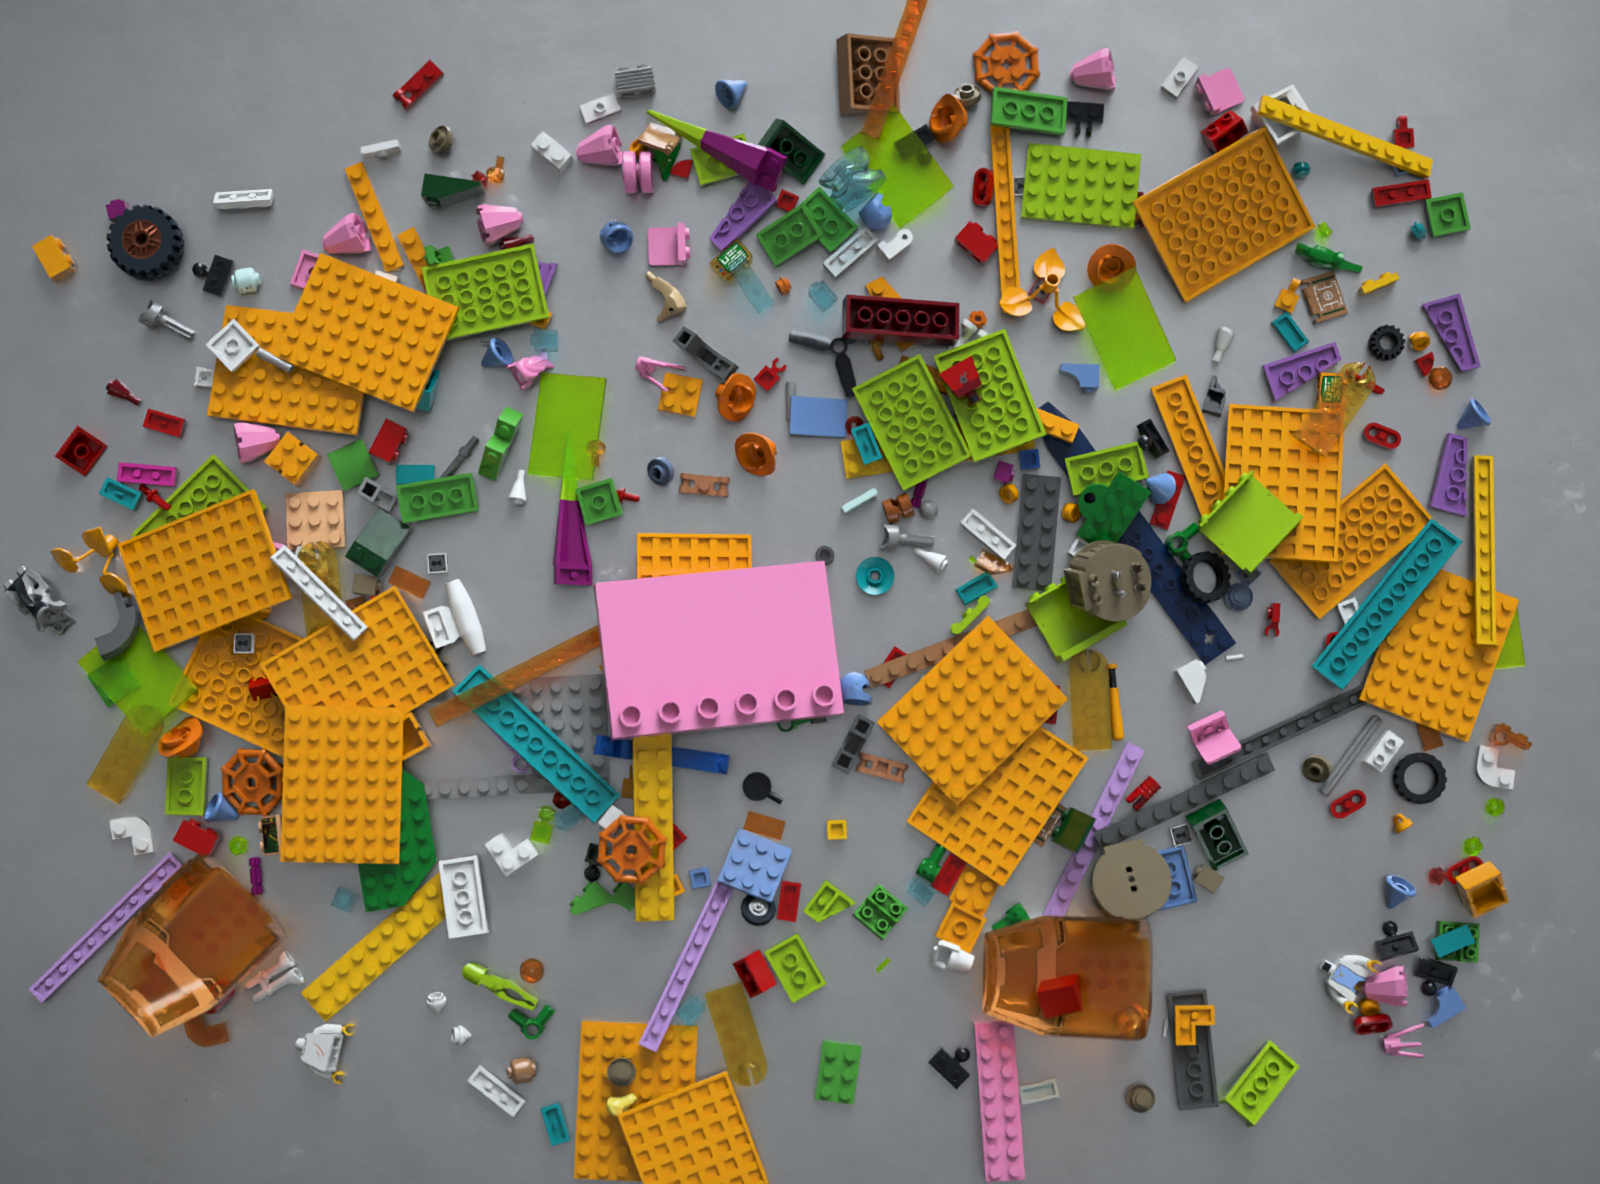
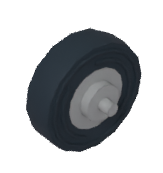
M750 895L743 899L741 905L743 918L750 925L754 926L768 924L773 919L776 911L774 900L770 904Z

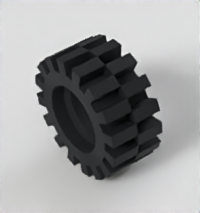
M1387 324L1378 327L1368 340L1370 344L1369 350H1372L1371 354H1375L1376 358H1381L1382 361L1396 358L1405 347L1404 334L1400 333V329H1396L1394 325L1389 326ZM1381 337H1391L1394 341L1393 348L1389 350L1383 349L1380 345Z

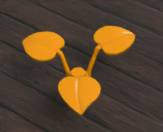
M1055 248L1043 252L1036 259L1033 266L1034 273L1037 277L1044 278V280L1031 296L1027 297L1026 291L1020 287H1011L1003 293L999 302V306L1009 315L1020 317L1027 315L1032 310L1029 300L1033 299L1041 290L1046 293L1054 292L1055 308L1057 310L1053 313L1052 319L1055 326L1063 331L1082 330L1085 327L1084 318L1074 304L1063 302L1059 307V289L1057 286L1065 273V267Z
M101 527L86 530L82 533L83 541L91 550L77 559H73L72 554L62 548H55L50 551L56 563L70 573H75L78 570L76 563L93 552H97L102 557L108 556L102 571L103 576L99 577L101 585L112 595L121 591L124 597L131 596L125 584L117 575L107 573L111 558L114 556L112 552L119 542L112 535L104 536Z

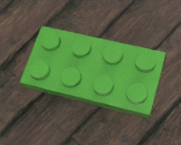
M994 87L992 89L990 125L1063 136L1066 127L1067 97Z
M472 472L396 485L402 523L478 511Z

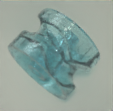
M862 146L853 149L838 159L823 173L818 181L821 186L832 189L830 198L842 213L849 212L866 201L887 179L881 169L871 170L868 167L870 155Z

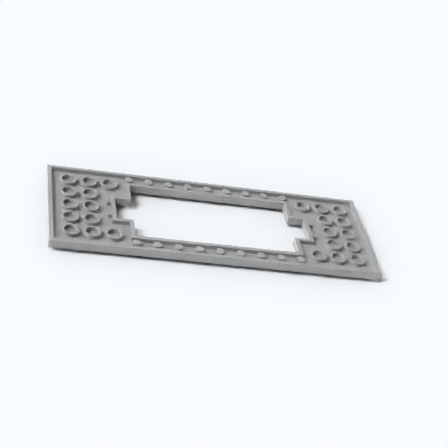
M603 674L497 680L515 698H528L529 711L539 720H545V726L610 785L609 757L593 754L596 735L608 736ZM453 682L454 686L425 703L459 702L460 700L452 691L461 682ZM532 767V774L419 780L425 785L427 800L558 792Z

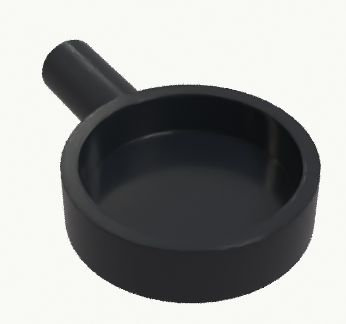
M753 772L743 781V792L750 800L761 801L768 797L781 804L784 799L771 791L770 779L761 772Z

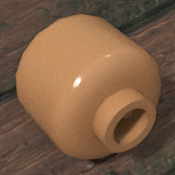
M528 1057L513 1059L510 1062V1067L506 1068L508 1079H512V1082L516 1085L529 1083L536 1076L534 1061H530Z

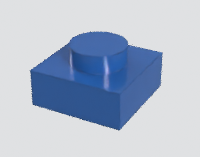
M1038 449L1019 451L1021 471L1040 469Z

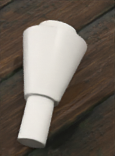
M1222 327V329L1217 330V349L1213 357L1214 361L1220 362L1223 352L1235 337V334H1232V329Z
M518 470L516 481L508 497L511 504L521 506L522 503L527 502L524 470Z
M916 547L914 550V554L923 558L937 573L946 569L948 565L947 556L926 552L919 547Z

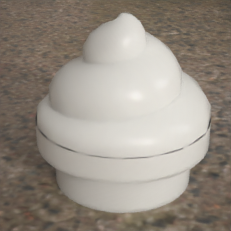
M434 992L428 996L427 1005L433 1011L440 1013L445 1007L447 1000L442 992Z
M457 1026L451 1030V1043H455L458 1046L463 1045L464 1042L471 1038L470 1032L462 1026Z

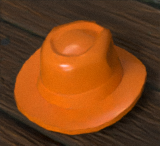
M943 95L934 106L929 120V128L935 139L940 143H948L953 140L967 125V110L954 95Z
M1107 244L1098 248L1090 257L1087 267L1088 277L1098 289L1105 292H1116L1126 287L1136 273V261L1132 253L1126 248L1117 244Z
M734 373L727 382L718 385L715 396L718 401L717 409L720 415L730 421H740L749 414L754 406L756 396L755 384L751 378L741 373Z
M745 433L736 439V457L746 471L758 476L769 475L775 471V455L777 450L772 440L757 433Z
M194 716L183 719L179 724L163 734L158 743L157 749L159 753L169 758L176 755L180 758H186L195 754L201 745L203 733L201 723Z

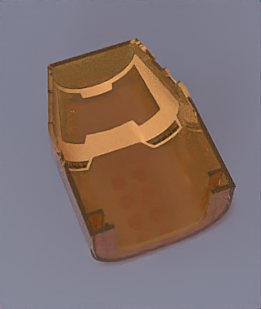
M197 854L126 924L120 940L115 945L114 952L108 959L97 981L153 1038L217 1007L287 937V933L276 917L229 869L208 854Z
M1043 915L984 933L983 1013L1017 1025V1027L1030 1030L1040 1036L1120 1040L1144 1039L1149 1030L1152 1009L1153 944L1149 920L1147 918ZM1079 974L1083 1011L1046 1019L1036 993L1041 981Z

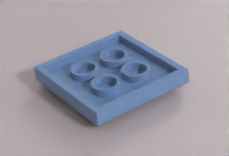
M739 828L717 882L771 904L792 849Z

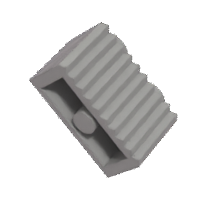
M643 64L637 66V69L631 70L629 67H623L618 69V72H615L619 98L656 93L652 66L648 67V65Z

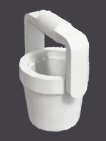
M944 940L939 941L931 954V965L947 972L955 971L969 974L974 961L973 955L961 950L958 945ZM941 947L951 950L946 964L936 961L941 953Z

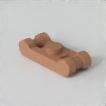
M680 473L682 482L681 486H679V493L728 497L727 484H729L730 478ZM689 481H695L694 488L689 487ZM714 483H720L719 490H714Z
M860 752L859 766H856L855 771L904 784V773L908 769L907 764ZM868 760L873 761L872 769L866 768ZM892 767L898 768L896 775L890 774Z

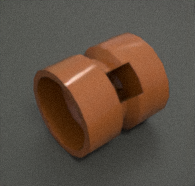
M907 492L896 496L895 500L889 498L881 501L889 524L899 522L901 517L907 519L915 516Z

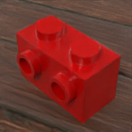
M1230 110L1200 133L1206 146L1217 153L1235 143L1249 132L1243 118Z
M971 221L967 223L954 239V242L982 266L996 252L999 246L997 244L998 241L992 235L987 236L978 223L975 222L973 224Z
M386 418L369 450V454L388 464H391L392 461L395 462L400 454V451H398L400 444L404 445L409 436L407 428Z
M192 818L190 820H183L173 841L205 858H211L222 838L217 835L218 831L210 827L205 829L200 826V822Z
M760 950L732 963L750 998L777 985Z

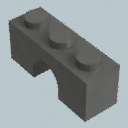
M858 714L831 766L849 774L875 722Z

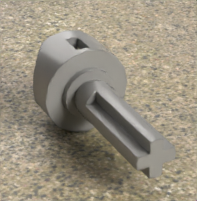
M150 300L147 307L148 310L141 313L138 322L151 329L158 323L188 340L192 338L194 330L163 315L162 310L164 306Z
M882 524L885 530V537L881 545H879L880 549L895 551L898 543L933 547L934 536L899 533L898 525Z

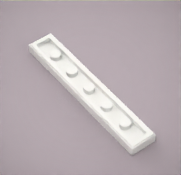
M285 545L270 558L353 642L368 628Z

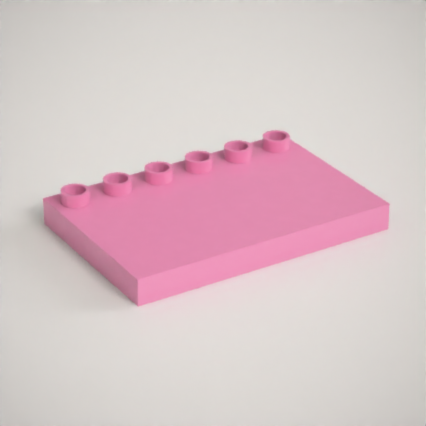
M825 561L594 584L593 590L611 740L833 717L844 713Z

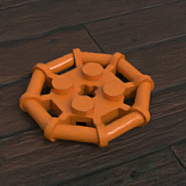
M1017 31L1004 34L991 33L979 49L973 52L974 80L991 94L995 86L986 80L988 77L993 78L1000 88L1002 85L1014 84L1015 88L1012 89L1027 91L1033 82L1040 78L1041 73L1039 72L1037 53L1039 50L1020 36ZM1012 41L1011 46H999L997 42ZM1017 42L1028 52L1021 53L1018 48L1014 47L1015 43ZM993 45L995 50L992 51L989 57L984 56L983 54ZM1028 57L1031 59V70L1026 69L1025 59ZM982 61L987 62L988 72L985 74L982 72ZM1004 61L1011 63L1012 66H1009V70L1001 67ZM1024 74L1029 75V77L1020 86L1018 83L1019 79Z
M239 748L237 753L225 765L221 766L222 795L238 811L239 815L268 816L269 812L282 799L283 768L273 759L268 750ZM246 757H258L257 762L248 763ZM240 760L241 766L234 771L232 768ZM264 760L274 770V772L270 773L262 765ZM275 775H276V790L272 789V785H273L272 776H275ZM230 776L234 779L232 789H230ZM249 778L255 779L256 786L249 785L251 782ZM233 792H235L238 795V797L242 800L241 803L232 794ZM268 794L273 795L274 797L265 805L263 799ZM250 801L257 802L258 807H247V804Z
M621 814L607 828L599 832V849L596 861L613 878V882L644 885L650 877L665 867L664 859L667 837H664L652 823L650 817L623 816ZM626 824L642 825L640 830H627ZM622 825L623 832L616 838L609 836ZM645 828L651 832L656 840L650 841L643 833ZM608 840L613 843L612 854L606 856ZM658 844L657 860L651 857L652 846ZM628 845H635L637 847L635 855L627 853ZM614 859V861L620 866L618 872L608 862V860ZM651 862L654 864L643 874L641 873L640 869L646 863ZM624 869L636 870L638 876L623 875L622 872Z

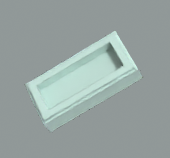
M873 488L842 506L841 510L844 515L876 498L878 495L876 489Z
M1056 1078L1018 1086L1022 1106L1060 1098Z

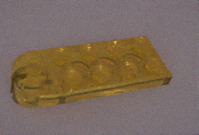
M1351 362L1344 365L1293 437L1325 458L1372 393L1376 380L1371 366H1368L1357 382L1355 378L1366 363Z
M317 541L316 546L318 547L319 558L316 559L314 542L307 543L299 551L298 559L342 601L337 554L334 548L326 542ZM301 591L307 637L333 621Z
M1084 649L1074 655L1069 664L1073 748L1078 751L1112 749L1108 662L1103 654L1089 649L1091 667H1087V650Z
M138 705L127 712L86 785L117 804L122 803L163 731L164 720L158 708L154 709L155 706ZM153 710L148 720L145 722V717L147 716L148 712Z
M742 982L704 993L731 1079L740 1086L750 1087L751 1082L746 1069L750 1067L754 1084L756 1085L761 1082L767 1073V1061Z

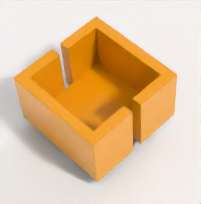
M287 431L264 462L299 487L321 459V456Z
M414 712L404 715L402 763L432 747L426 733L419 731L422 726Z
M1490 861L1455 877L1458 889L1461 892L1460 896L1463 906L1474 919L1509 902L1501 873Z

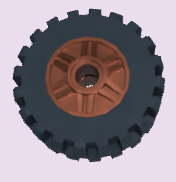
M146 204L143 207L134 205L133 210L128 208L123 210L124 214L122 216L117 215L114 218L117 220L116 223L110 224L111 234L107 233L106 239L109 241L107 250L111 253L112 261L126 274L139 280L144 278L147 281H151L153 277L157 279L163 278V273L165 272L170 274L173 271L171 267L173 265L178 266L180 262L177 259L182 257L184 253L181 247H184L183 233L176 221L156 206L153 208Z

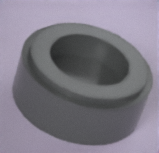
M828 546L818 548L815 554L816 561H825V566L831 564L834 560V551Z

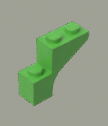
M507 406L497 420L494 434L485 446L478 474L496 481L510 445L520 428L523 413Z
M594 881L593 884L589 882L583 888L585 893L580 898L576 896L569 904L572 907L569 911L574 915L607 903L621 905L631 912L634 908V888L628 883L624 882L622 884L620 882L613 889L615 894L612 895L597 881Z

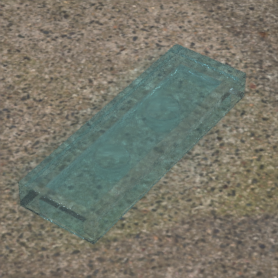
M743 255L727 266L759 314L775 303Z

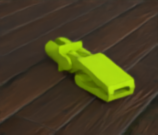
M474 962L468 963L463 967L462 976L467 981L477 985V987L483 984L486 989H489L500 999L529 1010H534L538 1006L539 1000L511 980L488 974L489 968ZM505 989L515 990L525 1000L513 998Z

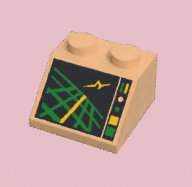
M281 814L261 817V821L258 822L259 833H262L263 839L260 841L261 852H264V856L281 854Z

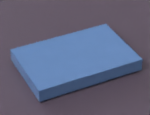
M791 396L789 435L846 438L848 399Z
M1184 845L1157 851L1165 859L1170 869L1172 881L1169 897L1160 911L1198 902Z

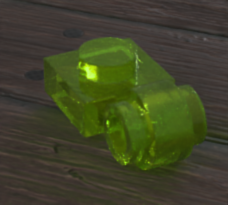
M546 805L540 807L538 817L541 818V822L534 821L530 840L545 844L550 843L554 825H550L548 822L554 821L556 810L553 807Z

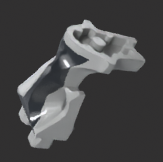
M21 566L17 570L19 577L15 581L10 579L3 584L5 588L3 594L26 617L31 612L39 632L50 630L61 635L66 626L76 622L70 614L64 611L68 606L65 602H53L50 599L48 593L51 589L41 578V575L30 567L25 568Z

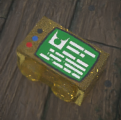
M737 238L709 262V266L725 284L727 281L732 282L738 276L737 272L742 268L744 270L753 263L751 261L753 260V255Z

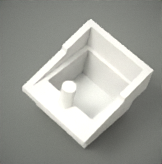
M1293 84L1269 96L1310 112ZM1259 102L1250 109L1252 121L1258 129L1262 126L1266 127L1275 147L1302 132L1257 115Z

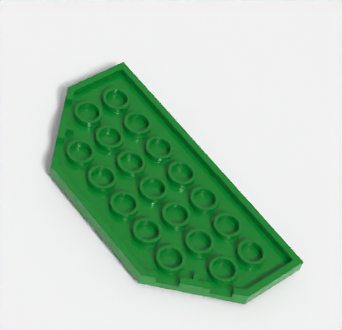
M402 769L399 864L357 863L365 912L404 906L437 861L425 785L404 769Z

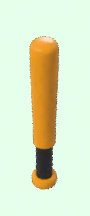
M1106 664L1105 668L1108 669L1110 686L1108 690L1112 738L1118 741L1124 739L1119 689L1116 685L1115 669L1117 664Z

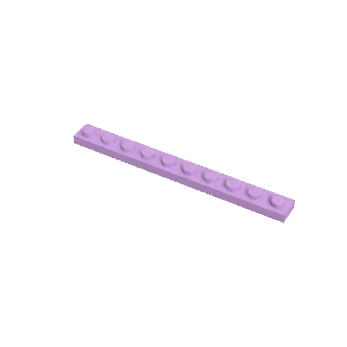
M1129 742L1126 743L1091 814L1092 817L1096 818V821L1079 852L1072 853L1042 914L1043 916L1064 917L1097 850L1098 843L1093 832L1109 825L1145 750ZM1054 919L1057 923L1060 924L1059 921H1061V920H1059V919Z
M169 852L28 990L41 1003H44L172 879L184 865Z
M716 880L638 1044L657 1052L730 899L733 888L718 883Z

